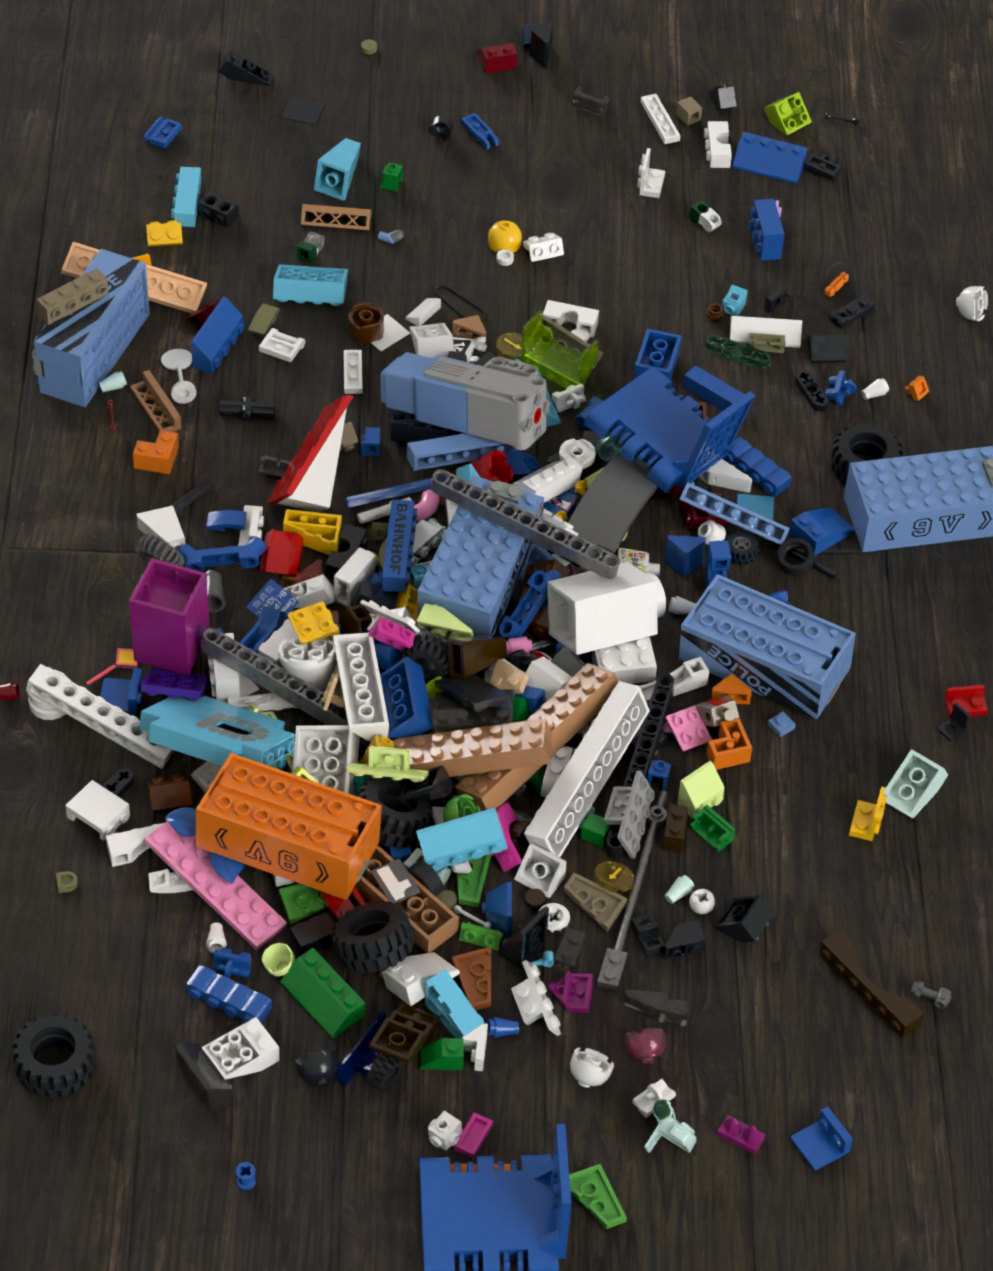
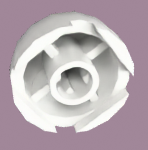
M983 286L967 287L957 298L956 306L964 318L972 321H981L984 318L985 314L982 313L983 309L987 310L988 296L987 291L983 290Z
M576 1048L571 1058L570 1068L572 1075L578 1080V1084L588 1088L601 1085L607 1081L614 1068V1063L611 1062L609 1064L607 1062L608 1057L598 1051L586 1048L585 1052L580 1051V1048Z

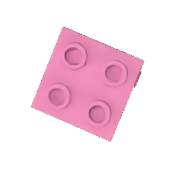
M695 706L665 717L667 722L663 725V730L668 733L673 732L682 752L712 740Z

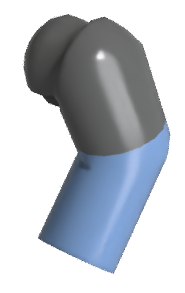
M399 229L389 234L382 231L378 234L379 240L391 244L400 241L404 237V232Z

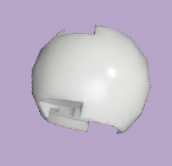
M697 889L691 894L689 904L695 913L708 914L715 905V899L709 890Z

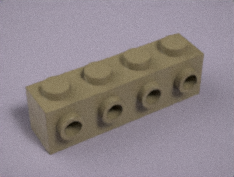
M96 268L36 299L38 315L50 325L109 294L107 277Z

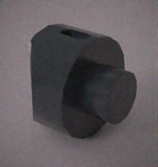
M437 116L432 120L428 132L447 141L451 136L453 123L445 116Z

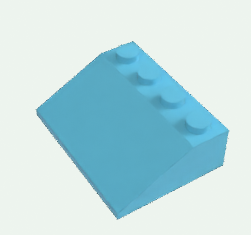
M279 264L274 277L273 299H277L279 302H287L288 300H295L296 303L309 301L313 304H323L324 302L338 306L344 303L348 269Z

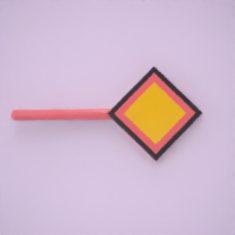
M116 647L114 665L87 681L86 684L90 685L116 667L139 669V662L134 661L133 648Z

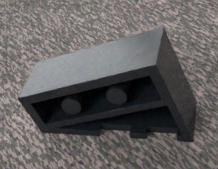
M402 411L389 412V435L391 441L411 443L448 436V428L418 421L410 413Z

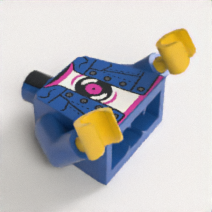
M583 480L577 482L575 487L544 502V509L553 513L552 516L556 515L563 519V522L566 521L568 523L578 506V495H584L586 493L585 489L588 486Z

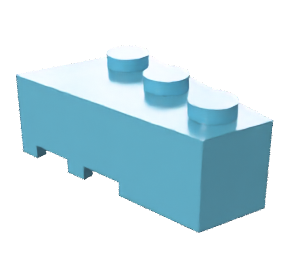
M446 969L426 981L425 1005L433 1014L440 1016V1022L455 1038H462L484 1024L483 1018L477 1014Z

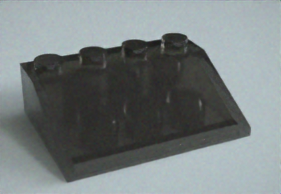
M514 689L502 690L509 694L508 702L503 703L500 707L485 708L482 712H474L473 709L464 706L463 703L454 700L451 696L443 692H435L433 734L514 723Z

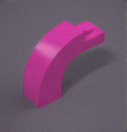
M508 802L496 809L508 849L490 854V856L495 855L504 872L522 863V859L509 834L510 824L518 819Z

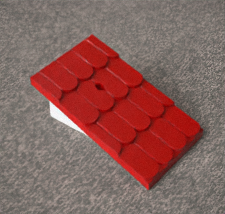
M341 396L340 399H336L334 403L331 402L329 406L323 408L311 432L308 431L298 453L290 461L282 479L277 481L266 505L281 504L317 513L330 508L346 410L353 396Z

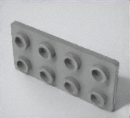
M636 771L632 787H613L604 818L607 825H621L618 839L631 859H635L637 852L640 850V840L645 832V823L650 814L651 802L654 800V791L641 771Z

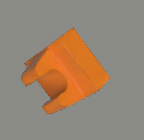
M918 376L905 387L906 393L912 395L915 401H919L929 392L924 376Z

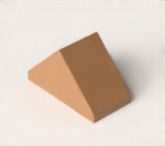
M475 315L454 320L452 335L460 338L476 339L478 337H486V330L479 316Z

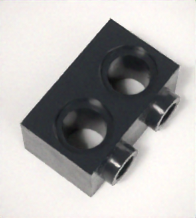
M211 190L198 202L199 215L225 227H228L239 216V205L237 202Z

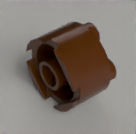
M368 302L359 303L352 307V311L348 314L351 337L358 344L381 340L384 334V312L378 305L377 307L372 306Z

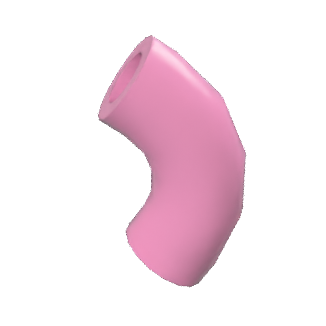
M426 490L422 493L421 502L414 505V508L418 509L417 520H414L416 524L422 519L424 521L428 520L437 511L440 495L432 490Z

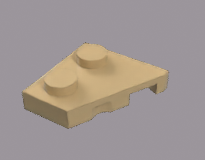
M497 659L489 683L507 694H522L529 677L525 672L501 659Z

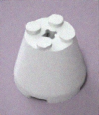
M327 637L307 644H301L298 638L289 641L287 639L283 640L278 647L279 659L283 669L325 693L336 663L334 642L327 639Z

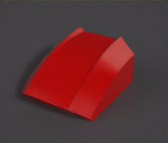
M274 529L266 533L264 541L266 551L262 553L259 571L297 575L304 549L303 537L297 532L275 531Z

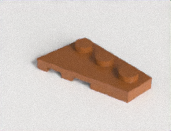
M491 947L452 956V964L460 972L457 977L463 993L475 1011L491 1007Z

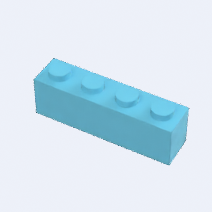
M180 167V173L176 174V184L178 185H175L174 189L176 197H173V207L175 208L171 209V219H174L177 223L181 222V226L195 227L201 188V168Z

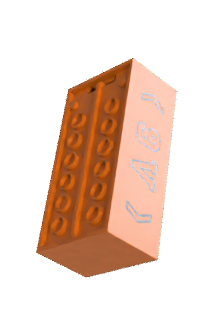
M230 753L196 808V847L347 900L379 844L382 805Z

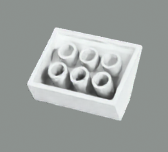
M348 725L296 726L293 771L297 766L302 767L320 784L356 796L353 779L355 776L352 773L346 772V768L351 763L358 764L360 736L351 732Z

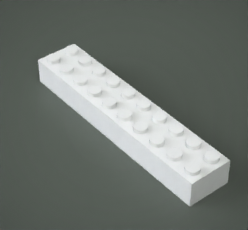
M619 681L612 690L611 695L606 703L603 704L598 716L593 720L580 745L575 749L570 761L565 765L562 774L555 781L552 790L546 796L540 809L537 810L530 825L527 826L524 834L529 844L533 843L561 857L650 711L639 686Z

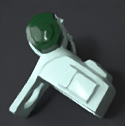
M664 1099L654 1104L653 1113L657 1118L658 1125L644 1148L650 1153L659 1138L663 1136L690 1153L696 1143L695 1131L687 1123L683 1122L680 1124L676 1120L671 1103Z

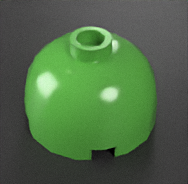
M467 794L456 796L445 805L443 820L448 822L481 812L480 808L472 802L474 800L473 797Z

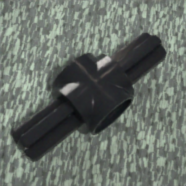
M519 649L510 653L504 659L524 672L529 668L531 662L537 660L538 657L533 654L529 655L524 649Z

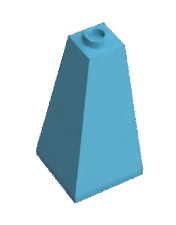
M345 138L318 159L314 190L344 201L357 165L361 143Z

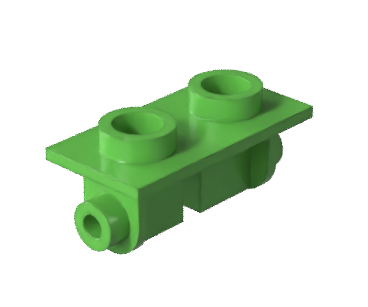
M462 922L459 940L486 948L491 947V949L499 951L500 941H502L504 933L500 932V930L483 928L482 926L471 924V922Z

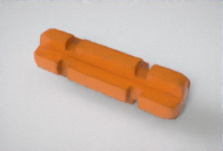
M841 272L825 288L824 294L832 297L849 280V275Z

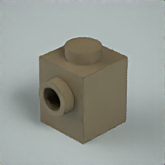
M691 96L677 102L676 115L687 126L701 120L702 107Z

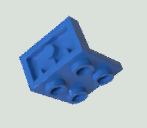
M826 1107L821 1110L818 1122L792 1135L791 1141L812 1169L816 1171L849 1153L853 1138L830 1108Z

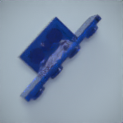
M380 1012L338 1066L336 1076L341 1085L346 1086L356 1072L367 1074L371 1070V1065L375 1064L374 1061L379 1059L381 1054H384L369 1048V1044L386 1019L387 1015L385 1012Z

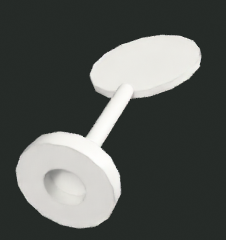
M184 349L169 350L161 357V363L167 369L177 370L179 382L174 384L171 389V396L175 402L189 403L196 397V388L191 382L183 380L182 369L192 364V354Z

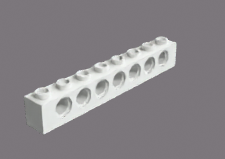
M40 664L29 678L26 688L27 692L162 769L174 753L172 749L157 744L151 745V742H148L149 732L140 730V721L137 717L125 713L118 706L111 705L102 697L89 692L85 687L78 686L69 678L54 672L52 668Z

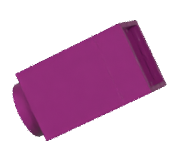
M151 558L129 600L134 661L152 665L156 669L169 670L189 676L201 652L203 633L206 629L210 628L207 573Z

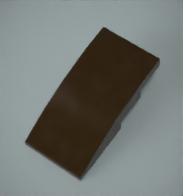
M401 1002L398 1009L394 1010L389 1018L386 1017L369 1044V1048L408 1063L428 1041L440 1022V1016Z

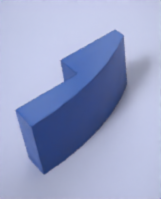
M235 510L209 512L206 529L225 532L226 527L244 531L247 512Z

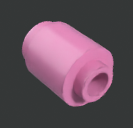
M527 636L509 638L506 641L507 656L519 649H524L528 654L529 651H533L531 639L527 640Z

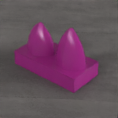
M727 1115L717 1131L718 1136L754 1155L766 1136L758 1131L755 1126H748L730 1115Z

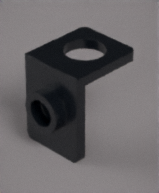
M955 703L951 718L939 725L937 730L951 741L966 731L970 715L958 703ZM952 726L956 729V732L948 733L945 731V727Z

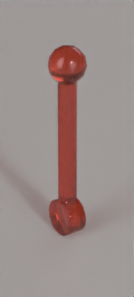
M109 400L107 402L111 420L109 428L111 431H115L117 425L114 423V402Z

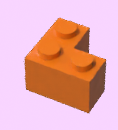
M160 430L156 443L137 440L133 452L134 469L170 474L179 449L178 433Z
M739 718L720 722L719 739L708 741L706 756L714 764L716 770L750 762L752 746Z

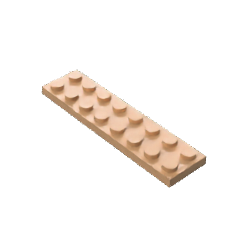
M73 242L62 267L61 274L74 278L82 276L85 268L90 265L94 255H97L100 250ZM146 264L149 301L188 313H194L199 309L207 288L206 282Z

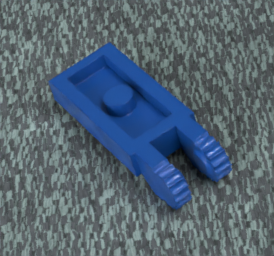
M476 113L461 118V124L481 143L484 149L488 150L491 147L487 138H489L494 146L499 145L497 136Z

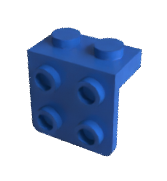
M134 668L132 680L105 678L100 697L111 705L118 706L125 713L137 714L138 705L142 703L141 684L145 677H142V669Z

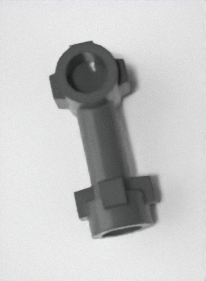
M915 981L911 990L915 997L919 998L920 995H924L934 999V1005L942 1009L949 1005L952 997L950 996V990L940 988L937 992L924 987V982L921 981L919 983Z

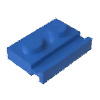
M160 116L144 135V141L148 140L151 144L166 148L182 129L181 123L170 119L165 120Z

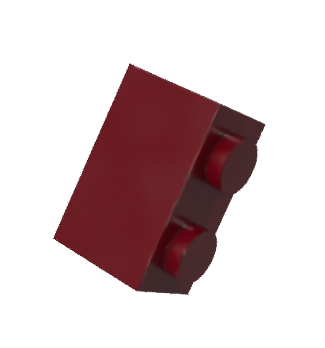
M513 43L489 46L477 50V55L485 74L517 69L518 53Z

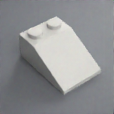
M445 323L410 327L417 355L429 358L435 356L447 357L449 351L454 352L453 335Z
M435 952L408 956L402 962L399 961L396 966L386 968L385 971H382L386 988L412 1006L425 997V983L427 980L444 969L448 971L452 978L460 974V972Z

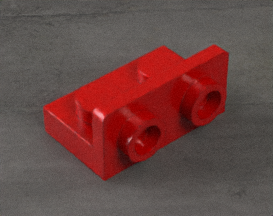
M984 685L947 688L944 702L949 718H951L955 703H958L970 716L987 715L988 708L984 698Z

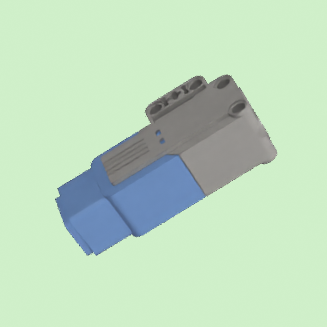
M406 352L401 357L396 358L381 372L382 403H385L387 408L413 414L418 421L513 445V448L516 450L528 449L546 431V415L550 408V401L546 399V380L538 377V368L536 366L501 357L492 358L484 366L444 356L429 358Z

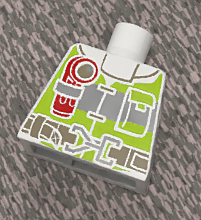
M619 548L618 558L620 559V564L629 562L645 574H660V564L649 563V554L647 552Z

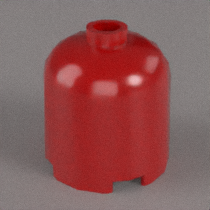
M491 451L470 463L480 478L493 482L501 481L507 484L513 479V467L508 465L505 460L508 457L502 451Z

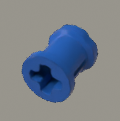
M249 1162L240 1163L236 1167L237 1186L242 1190H250L256 1183L255 1167Z

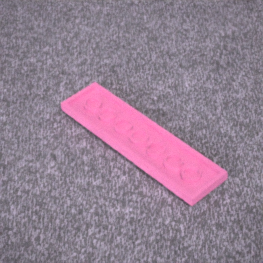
M166 822L145 838V843L256 951L287 926V922L239 876L231 884L218 875L210 864L212 852L196 847V835L191 837L182 836Z

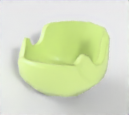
M275 943L264 951L262 962L268 973L280 977L288 973L290 967L295 962V956L287 944Z

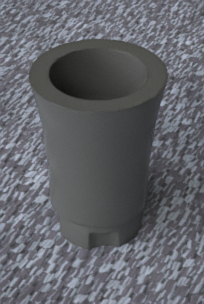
M214 570L206 571L209 613H216L224 609L226 601L223 594L221 574Z

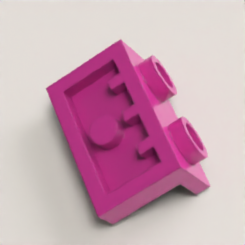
M380 617L369 630L368 636L403 652L406 647L411 648L413 646L415 633Z

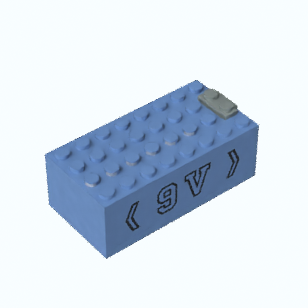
M993 446L850 463L844 500L862 552L992 537Z

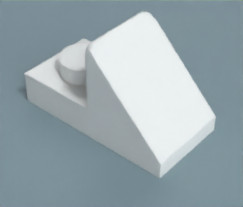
M485 1023L462 1037L464 1038V1051L472 1052L471 1062H475L474 1070L483 1071L488 1030V1024Z

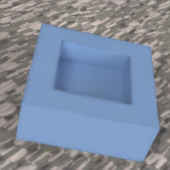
M784 712L768 720L767 725L779 737L795 729V723Z

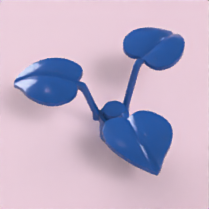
M189 807L179 808L167 815L166 821L178 834L185 837L196 835V809ZM215 853L210 855L212 868L224 880L232 884L242 871L244 864Z

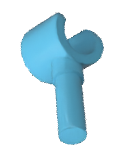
M545 951L542 959L530 962V964L552 967L554 964L553 952Z

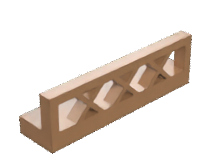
M302 204L301 225L369 231L372 211L370 209ZM306 213H314L317 216L312 222L305 221ZM326 214L332 215L334 219L330 223H324L321 217ZM341 216H348L351 221L346 225H342L337 219ZM358 217L367 218L366 226H358L355 220Z
M150 370L144 371L143 381L131 385L130 390L158 431L174 432L181 429V416ZM143 387L147 389L146 393L137 391ZM147 399L155 401L153 405L145 402ZM154 411L163 413L161 417L153 415ZM164 422L171 426L163 429L161 424Z

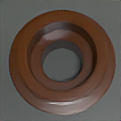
M711 304L706 310V315L710 319L717 320L723 317L724 310L719 304Z

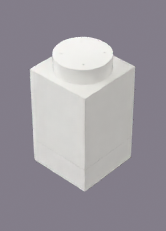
M625 562L619 565L617 576L612 579H607L592 571L547 581L549 635L576 655L658 634L657 618L662 617L665 613L666 597L660 580L653 573L645 574L629 562Z

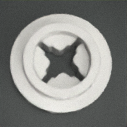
M549 903L542 906L539 911L545 906L549 908L548 930L552 933L555 930L561 932L564 927L568 926L570 914L563 905ZM557 915V920L550 922V917L553 918Z

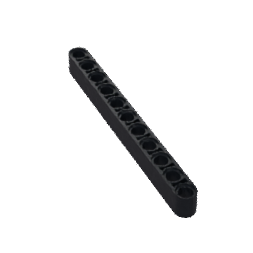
M668 673L659 675L656 680L648 706L650 711L643 722L623 787H632L636 771H641L646 779L648 777L651 761L654 759L663 725L665 724V717L668 714L674 695V678ZM611 825L607 836V854L613 859L621 858L625 853V849L618 839V829H620L621 825Z

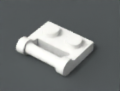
M272 328L259 345V351L292 362L299 350L303 349L305 339H297Z

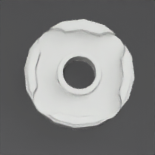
M569 439L560 446L559 450L560 460L570 457L582 465L583 469L591 466L596 456L594 446L585 439ZM580 452L581 455H575L573 453Z

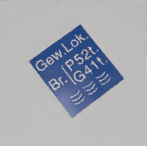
M270 579L246 608L259 617L263 606H269L286 612L285 619L299 601Z

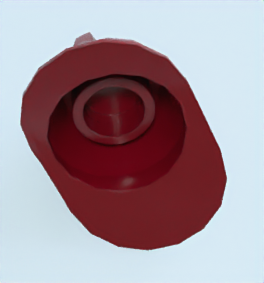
M220 295L196 312L187 315L184 319L194 316L202 323H205L218 305L217 299Z

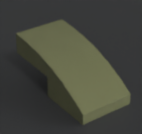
M263 303L250 324L249 333L266 337L280 309Z

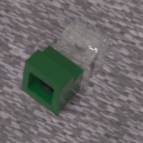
M310 231L307 238L297 245V259L312 263L323 247L325 236ZM305 252H308V257L304 256L303 254Z

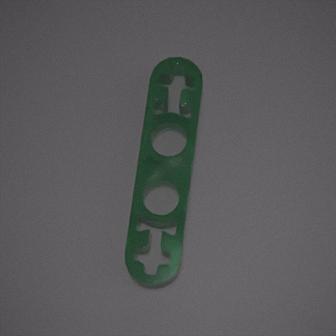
M715 334L706 337L705 348L708 351L761 369H765L770 365L771 356L765 351ZM726 347H732L734 350H731V351H730V350H727V349H725V348H726ZM742 353H749L750 356H744Z

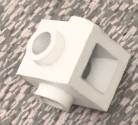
M443 1111L428 1126L430 1142L435 1147H441L447 1151L451 1145L454 1146L458 1142L462 1134L461 1121Z

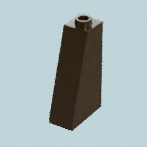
M490 634L447 639L449 676L467 679L497 662V659H503L507 656V644L504 637Z

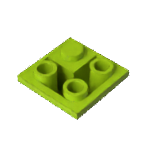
M799 92L764 107L769 122L785 136L812 122Z

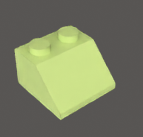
M711 761L680 781L677 805L687 806L688 815L691 818L703 809L706 804L711 808L714 805H719L723 800L724 785Z

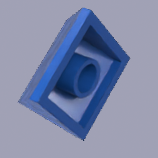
M668 535L665 563L684 578L702 565L706 537Z

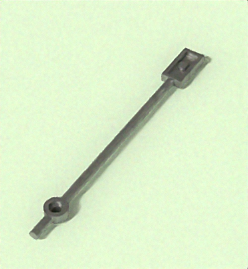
M664 790L660 791L656 806L649 808L650 814L647 821L650 827L615 947L614 949L607 948L597 986L618 990L627 959V952L622 951L657 828L664 825L667 819V811L664 809L667 792Z

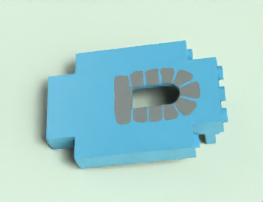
M180 696L167 698L141 711L140 730L149 732L148 742L223 766L230 753L282 770L286 765L285 756L291 754L295 748V734L284 730V721L207 696L196 701L187 700ZM227 724L252 734H238L217 726Z

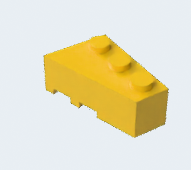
M286 509L283 531L297 532L303 537L304 546L330 555L332 551L338 552L339 536L342 532V515Z

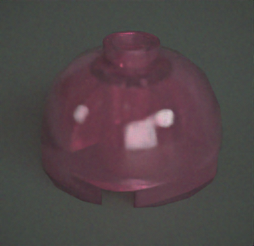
M652 1028L643 1029V1032L637 1034L636 1031L626 1033L624 1035V1042L627 1052L632 1058L642 1060V1064L654 1063V1058L660 1057L665 1052L667 1043L666 1031Z

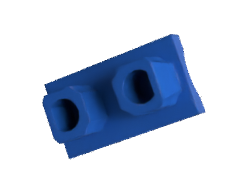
M845 370L839 371L838 376H830V388L826 389L825 392L828 401L836 400L837 406H842L845 395L854 394L857 389L856 384L852 380L847 381L845 379Z
M224 947L221 951L215 950L212 970L224 972V976L228 978L231 975L249 978L251 954L244 952L240 955L232 954L231 949Z

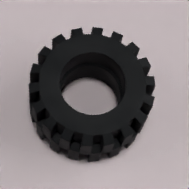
M423 633L422 636L416 635L413 646L411 648L406 647L401 658L402 660L407 656L422 666L425 684L436 677L446 678L449 673L447 642L442 641L443 638L441 637L437 638L434 634L427 635V633Z

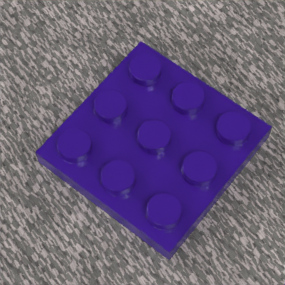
M151 668L141 684V692H146L147 695L151 696L164 694L169 698L181 696L187 700H197V698L200 699L209 683V675L190 673L187 676L169 670Z

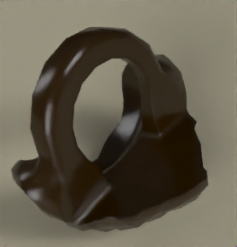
M517 821L509 828L512 843L518 849L527 850L530 845L522 846L516 839L530 825V821Z

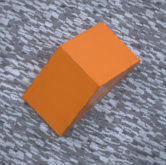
M732 673L712 688L711 699L728 694L735 700L736 704H750L751 689Z

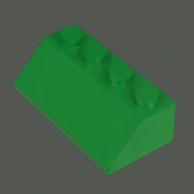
M314 948L298 957L288 973L280 981V984L332 1039L365 1017V1002Z

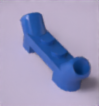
M253 537L245 545L196 550L191 545L185 544L180 547L179 553L184 558L186 568L205 573V567L240 563L242 569L254 568L259 565V556L266 551V545L259 537Z
M554 569L546 572L538 570L530 577L527 582L530 585L528 591L511 617L506 615L499 626V633L506 638V641L509 638L523 637V633L548 597L547 581L562 578L558 571Z

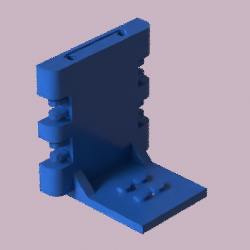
M653 366L592 409L586 417L584 424L601 439L609 434L613 438L619 435L621 437L619 443L623 445L620 455L629 462L636 457L640 461L646 458L648 460L646 466L651 468L647 478L666 493L676 485L683 489L687 482L691 483L727 456L756 395L749 391L712 420L709 417L702 419L703 412L698 410L700 404L690 396L686 398L681 394L677 397L674 396L676 390L673 387L671 388L673 382Z
M556 1124L553 1160L551 1161V1154L521 1155V1170H517L516 1161H511V1171H504L503 1161H498V1171H494L493 1156H477V1172H473V1162H468L467 1172H460L459 1162H454V1172H450L449 1157L419 1158L424 1271H455V1262H459V1271H465V1262L473 1261V1271H479L478 1261H482V1271H500V1261L502 1260L504 1271H509L510 1269L509 1260H517L518 1271H523V1260H527V1271H559V1259L566 1258L571 1212L565 1124Z

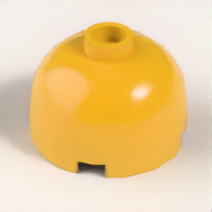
M503 220L496 222L488 233L489 247L494 252L503 249L510 250L513 253L516 252L522 245L521 230L511 221Z

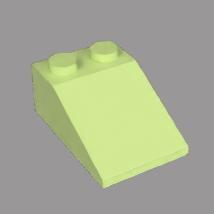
M424 604L417 619L418 629L420 630L419 635L422 636L423 633H427V635L434 634L437 638H443L442 641L447 642L448 638L473 636L472 629L445 608L435 604Z

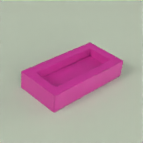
M473 1113L458 1142L454 1145V1150L474 1159L491 1130L493 1121Z

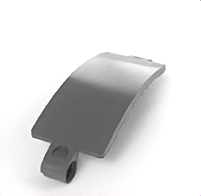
M619 453L605 466L588 488L568 521L569 524L574 526L572 530L579 533L578 537L611 553L618 549L643 506L659 488L647 478L651 468L646 466L648 462L646 458L643 461L635 458L629 462Z

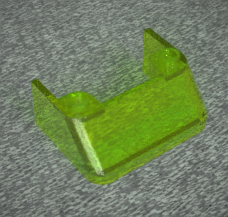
M539 310L523 326L522 361L525 364L536 366L541 375L565 388L570 385L576 386L580 383L585 385L597 362L599 341L595 340L579 355L553 340L552 330L542 324L543 311Z

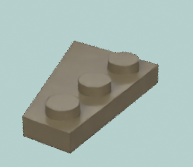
M576 873L572 874L564 886V892L606 932L609 931L627 904V898Z

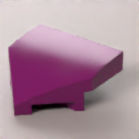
M568 970L566 976L555 984L552 982L548 985L550 991L567 1011L589 1013L594 983L593 974H571Z

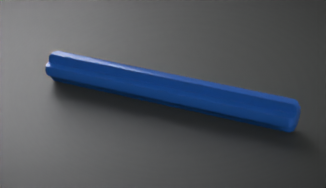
M432 478L346 497L345 502L347 507L351 508L431 489Z

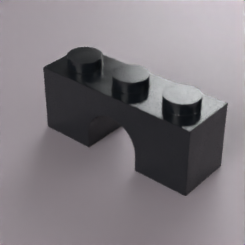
M345 524L339 536V550L345 552H331L325 564L327 577L334 578L335 574L359 547L362 549L367 548L369 542L367 530Z

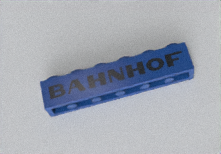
M392 500L382 575V591L405 592L406 584L410 585V573L408 571H411L412 560H409V558H413V547L410 546L414 545L415 534H412V532H416V521L414 520H417L418 509L414 508V501Z

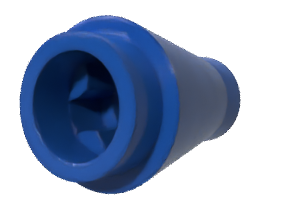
M493 1017V1019H488L487 1034L493 1038L518 1034L519 1032L518 1021H510L498 1017Z

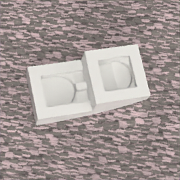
M168 869L148 873L149 887L152 893H177L193 890L176 872L170 873Z

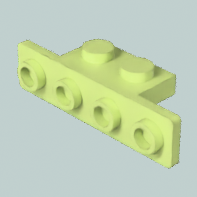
M380 746L369 747V765L351 763L346 768V772L352 773L354 776H363L364 774L371 775L373 778L387 776L393 780L407 778L412 782H421L429 775V771L410 769V749Z

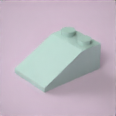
M911 749L885 788L884 795H888L886 803L913 819L938 792L948 776L946 770Z

